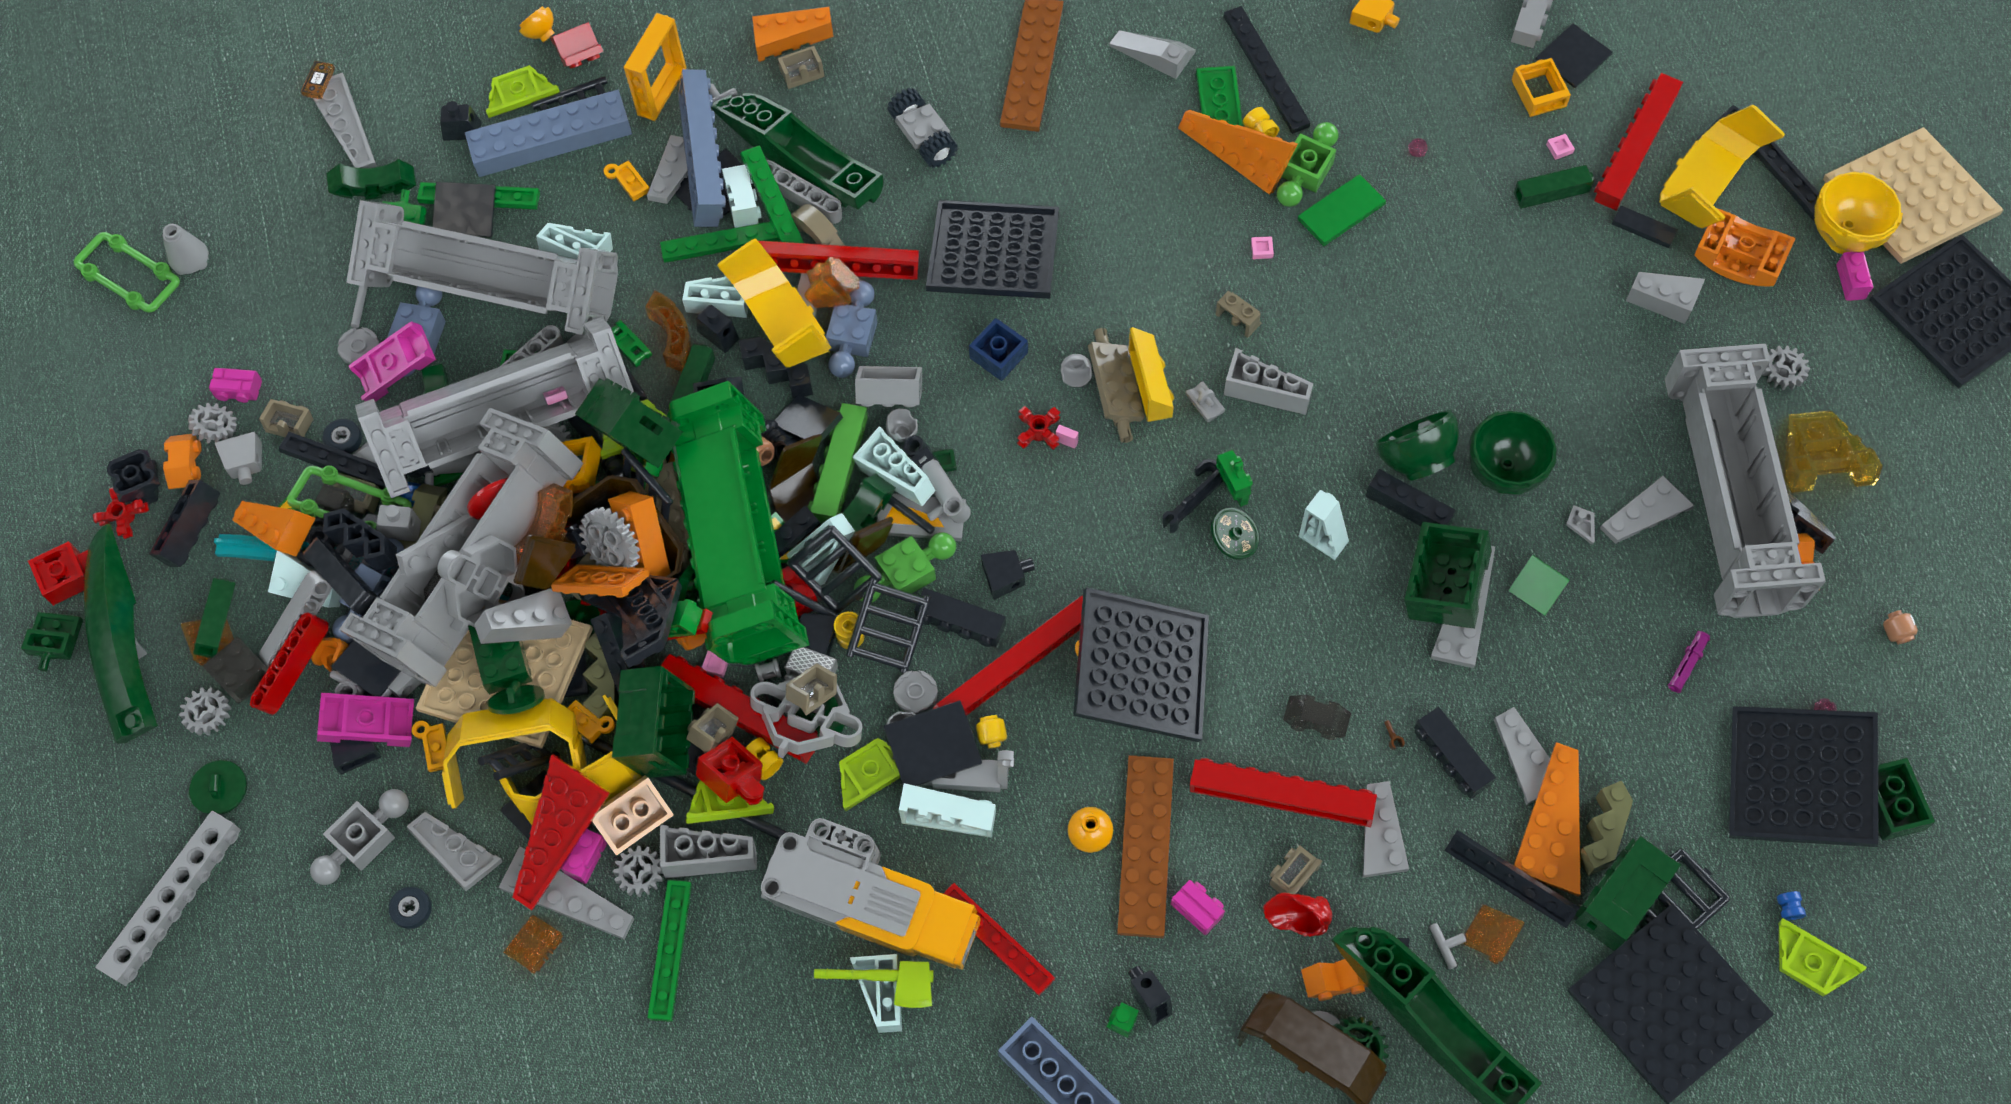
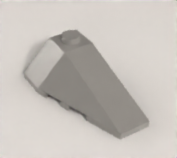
M1120 30L1109 43L1110 47L1177 79L1196 52V49L1179 41Z

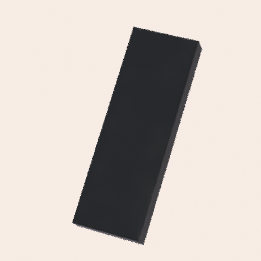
M1620 206L1612 222L1614 226L1666 248L1670 247L1678 231L1674 227L1624 206Z

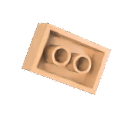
M644 775L605 802L592 822L615 855H618L674 814L650 779Z

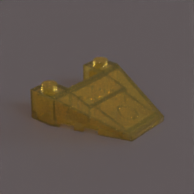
M1832 411L1789 414L1784 479L1791 493L1813 491L1817 475L1848 472L1855 487L1877 485L1883 465L1876 452L1871 447L1866 448L1861 443L1862 439L1858 435H1852L1848 431V426Z

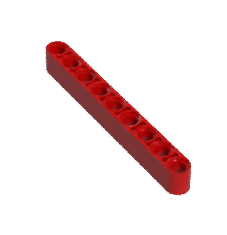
M1083 596L1076 599L938 702L933 709L961 700L967 716L1080 631Z

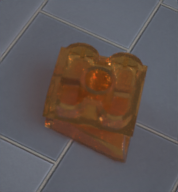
M829 257L824 264L816 263L813 269L807 271L810 285L804 296L815 308L846 306L851 302L849 293L859 289V278L839 258Z

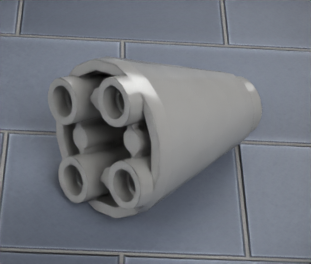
M168 224L164 227L163 241L169 266L178 275L191 274L207 267L209 252L201 240L176 224Z

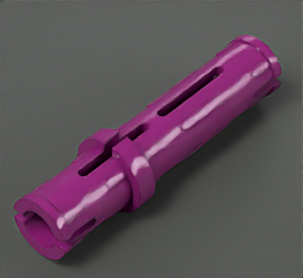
M1697 631L1691 645L1686 647L1685 656L1668 684V688L1673 692L1681 693L1697 661L1702 659V652L1710 640V636L1707 633Z

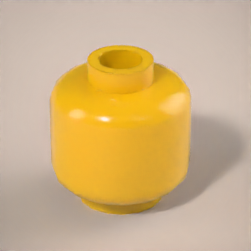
M997 715L982 717L980 722L976 724L978 742L981 745H987L988 749L1001 747V742L1007 739L1004 720L998 718Z

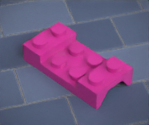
M411 321L351 363L349 368L362 382L365 393L361 396L362 400L374 399L376 402L389 393L387 388L414 369L422 370L436 359L422 325Z
M321 693L317 741L340 743L342 739L387 742V746L410 747L414 699Z

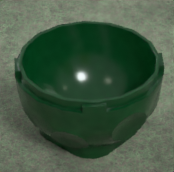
M1497 411L1488 415L1471 434L1469 440L1471 470L1484 486L1499 494L1521 495L1529 492L1546 480L1556 464L1557 447L1554 440L1555 436L1549 427H1546L1540 420L1527 413L1515 411L1500 413Z

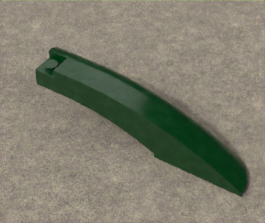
M743 93L742 96L735 97L729 95L713 103L711 109L753 147L760 145L764 156L770 161L840 200L841 206L844 208L850 205L859 210L866 202L874 203L880 196L884 183L882 173L835 148L793 115L792 111L753 93Z
M106 524L95 534L87 552L84 578V613L89 653L97 687L114 740L118 744H123L154 729L158 725L144 686L138 661L134 632V605L137 603L111 524Z
M1357 926L1340 932L1331 940L1352 969L1392 1016L1482 1104H1525L1542 1084L1538 1078L1481 1027L1435 975L1436 972L1394 935L1376 927L1358 928Z

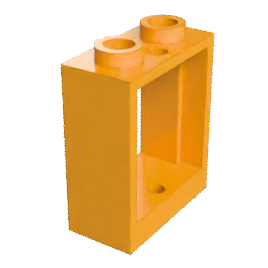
M1552 58L1541 59L1528 65H1520L1514 70L1512 82L1530 117L1567 107L1571 94ZM1545 75L1554 93L1533 98L1525 81Z
M592 436L562 442L576 456L583 455V465L572 481H566L557 497L580 493L595 485L602 449Z

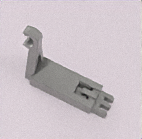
M999 751L998 760H981V765L921 785H930L935 789L1001 792V789L1008 788L1009 767L1014 766V751Z

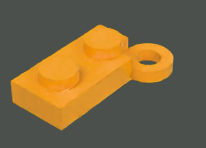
M629 160L619 166L608 164L604 168L605 177L608 179L617 178V181L633 201L648 194L649 186ZM611 169L615 170L614 173H608Z
M577 700L568 707L569 710L574 712L578 733L591 744L601 733H610L615 727L612 717L603 716L599 719ZM609 722L608 727H602L603 723Z
M426 721L416 722L412 727V733L416 738L423 740L428 771L431 773L443 770L447 742L444 724L429 726ZM419 727H425L424 732H417Z

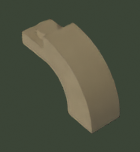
M804 204L791 213L798 230L806 232L817 244L845 246L836 234L838 231L833 224L814 206Z

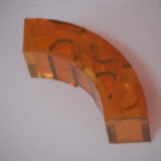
M654 291L645 306L648 317L659 324L667 333V345L663 353L666 366L682 372L692 347L686 320L671 299L660 292Z
M553 483L538 491V505L534 521L526 535L514 546L516 548L518 565L528 535L532 534L559 541L564 540L567 533L564 530L567 519L572 516V490Z

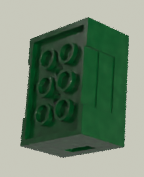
M599 378L575 415L623 448H627L630 452L659 468L683 433V431L678 429L680 424L673 420L670 423L671 419L664 415L662 417V414L653 411V409L639 401L641 396L625 387L623 388L608 378L605 381Z
M1422 522L1404 599L1409 619L1475 629L1479 613L1478 602L1485 570H1488L1492 553L1489 530ZM1449 570H1456V574H1448ZM1451 589L1452 593L1446 595L1444 594V590Z
M662 666L621 670L618 715L612 758L641 776L646 775L648 778L686 775L690 756L688 755V748L691 745V742L687 740L689 733L687 728L693 721L692 704H694L695 700L694 688Z
M1642 836L1637 840L1631 839L1575 915L1578 918L1575 922L1577 925L1613 951L1617 950L1629 938L1681 866V864Z

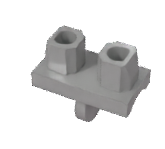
M1204 382L1186 391L1185 395L1207 422L1214 420L1225 412V408L1214 396V392Z

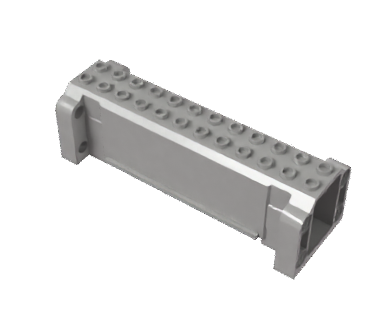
M360 200L346 283L364 287H390L393 281L543 314H547L548 310L568 313L565 331L587 335L583 323L600 317L607 323L611 315L618 278L617 253L579 247L577 260L566 258L551 252L407 222L403 220L404 210L400 206Z
M602 317L583 323L587 337L570 344L565 343L401 402L399 405L379 412L374 399L355 405L358 420L390 497L394 498L410 492L405 476L406 473L428 465L432 469L480 451L478 447L488 432L479 423L489 408L537 426L546 427L576 416V411L599 378L604 381L608 378L623 388L625 387L634 392L611 327ZM563 386L568 398L548 405L543 393Z
M1766 344L1680 350L1665 377L1668 397L1683 401L1686 425L1723 582L1714 593L1717 613L1721 616H1731L1733 618L1779 615L1801 609L1810 602L1826 582L1821 563H1801L1797 546L1800 542L1762 389H1757L1756 386L1770 362Z
M489 408L479 423L488 432L478 447L481 453L475 455L417 542L465 514L469 515L467 511L468 502L478 491L495 481L508 478L480 520L473 518L475 528L459 552L461 553L462 549L491 535L515 547L516 555L518 556L526 543L528 535L533 533L566 481H572L582 467L583 462L548 429ZM497 544L480 553L481 564L497 572L505 569L503 546ZM464 558L456 560L451 567L450 574L454 580H457L466 563ZM438 567L409 576L401 574L399 568L379 598L376 597L364 617L361 618L350 612L339 630L382 661L429 686L436 687L447 671L444 667L469 628L467 626L464 634L450 628L454 617L448 615L444 584L446 579L440 577ZM486 570L476 587L477 592L481 590L489 574ZM467 590L458 595L461 617L464 619L479 612L485 605L484 598Z

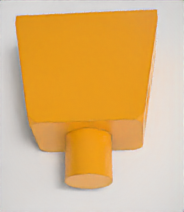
M1360 0L1352 10L1350 24L1379 33L1385 24L1395 29L1400 18L1393 15L1395 4L1392 0Z

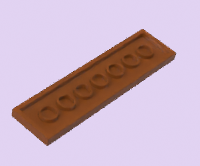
M1025 0L1000 127L1040 131L1064 1Z
M1131 755L1128 757L1117 935L1164 938L1174 759Z

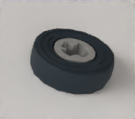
M338 419L326 426L322 439L325 445L351 454L360 446L362 434L360 428L353 421ZM340 435H341V436H346V438H345V439H343V438H340V439H339V436H340Z
M405 887L397 891L389 903V915L392 921L405 929H414L423 925L431 914L432 903L429 896L422 889L416 887ZM413 904L415 909L413 911H408L406 909V906H411Z

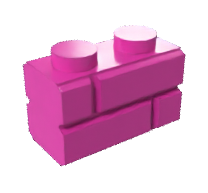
M1864 252L1843 253L1836 266L1845 299L1847 301L1864 300L1873 289Z
M214 368L213 379H211L209 389L216 399L221 401L236 399L243 403L249 400H257L262 383L257 371Z
M587 829L561 867L564 874L574 880L587 884L601 857L600 853L604 851L607 845L603 836Z
M1189 880L1171 899L1170 905L1204 935L1211 931L1225 913V910H1223L1224 905L1215 897L1211 899L1206 894L1204 886L1199 882L1194 884Z

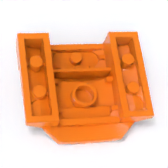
M1718 209L1725 216V219L1707 227L1694 256L1709 269L1731 280L1754 286H1774L1796 238L1778 231L1756 226L1734 214Z

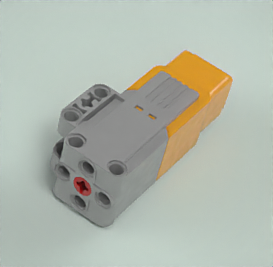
M819 818L812 821L805 837L791 832L785 833L780 837L761 883V898L772 902L777 907L908 956L919 955L954 969H963L981 922L974 905L934 891L933 887L928 883L878 865L881 854L870 836L826 819ZM821 825H824V826H825V827H821V828L818 829V831L816 832L817 827H819V826H821Z

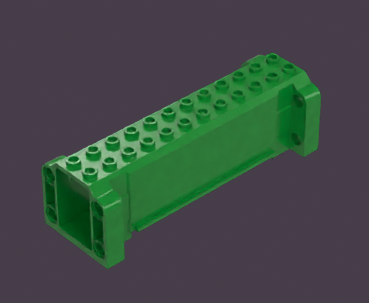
M729 381L672 401L669 404L667 417L671 419L670 423L672 420L679 423L678 429L683 431L671 449L675 458L673 467L678 475L676 484L682 497L680 505L685 514L683 523L688 531L689 538H687V544L692 553L690 562L696 575L694 584L700 597L698 598V605L701 609H708L713 612L711 621L708 623L707 638H705V645L708 651H711L727 663L751 665L809 646L806 627L798 621L794 599L776 584H770L772 580H776L785 585L759 452L756 447L763 445L761 433L766 431L763 414Z

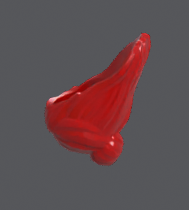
M1279 893L1263 906L1265 918L1268 919V922L1274 928L1291 930L1304 937L1319 936L1326 933L1332 921L1330 904L1323 896L1313 898L1308 895Z

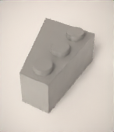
M1638 272L1626 301L1685 324L1705 279Z

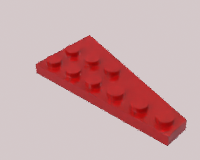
M554 754L551 755L549 761V769L545 776L541 798L538 801L529 842L525 849L523 864L519 871L512 897L530 910L535 908L610 795L609 791Z

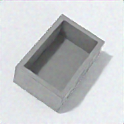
M859 366L855 379L856 404L866 407L873 406L874 404H882L884 407H892L895 404L903 405L904 407L919 405L922 395V367Z

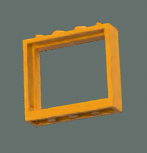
M655 14L624 65V71L637 115L652 121L657 119L679 82L682 70H686L675 20L668 17V15ZM661 45L666 63L652 87H650L646 69Z

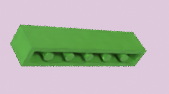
M842 403L840 411L837 410L843 418L830 432L829 440L831 443L830 446L825 448L824 458L826 460L819 469V483L816 482L814 486V501H810L808 509L820 521V524H823L829 518L841 514L855 466L853 456L860 448L868 421L867 407Z

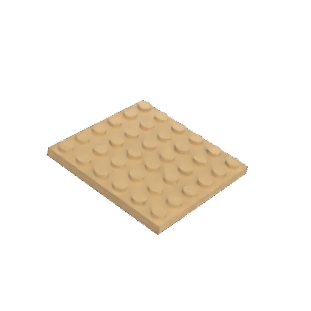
M1924 127L1825 174L1823 178L1827 183L1840 174L1865 172L1884 181L1895 191L1901 203V213H1903V216L1896 231L1883 245L1900 264L2001 215L2003 208Z
M499 599V600H498L499 603H505V602H506L505 600H502V599ZM571 620V626L561 638L523 641L533 680L523 685L540 686L544 690V699L552 698L560 704L585 649V643L593 630L591 625ZM468 630L444 667L447 671L438 685L433 687L426 684L416 706L418 712L457 723L463 713L488 709L487 702L496 693L489 695L482 685ZM550 731L510 737L508 739L542 749Z

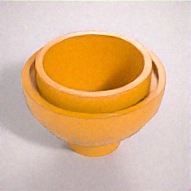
M542 6L519 25L521 27L519 32L529 39L540 38L542 42H545L555 34L552 30L554 18L549 7L545 9Z
M1085 807L1075 812L1070 818L1067 830L1068 837L1077 849L1089 853L1098 852L1110 843L1113 836V824L1110 817L1103 810L1096 807ZM1093 822L1095 827L1090 829L1087 828L1086 824Z

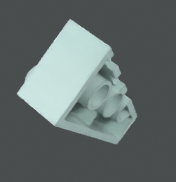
M880 426L853 456L861 472L870 477L874 474L879 475L896 487V492L920 506H923L935 492L928 476L910 460L906 453L888 437Z
M904 783L899 813L902 824L992 837L996 805L988 800L978 801Z

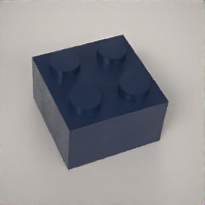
M997 318L969 345L970 359L1001 381L1028 354V340Z

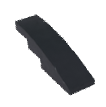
M1787 491L1797 534L1807 533L1815 541L1814 549L1823 554L1835 541L1836 537L1804 504Z

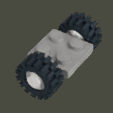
M915 88L901 90L902 93H896L897 96L891 98L892 102L888 103L887 109L898 127L915 150L921 148L919 153L929 167L935 168L937 166L938 168L941 167V164L945 165L946 161H950L951 156H955V152L958 150V145L951 137L948 127L930 104L925 105L924 99Z

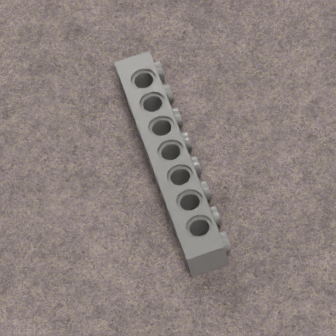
M211 811L95 968L124 986L133 981L137 976L139 968L151 957L155 946L165 938L169 927L179 919L183 908L193 900L197 889L202 883L207 881L211 870L223 859L225 851L237 840L241 829L231 821ZM218 836L217 841L211 844L212 839ZM201 856H204L203 860L200 863L196 864L197 859ZM189 875V879L182 883L183 878ZM175 894L174 899L168 903L169 897ZM160 914V918L153 922L155 916ZM146 934L144 940L139 942V938ZM128 954H131L130 959L127 962H124V958Z

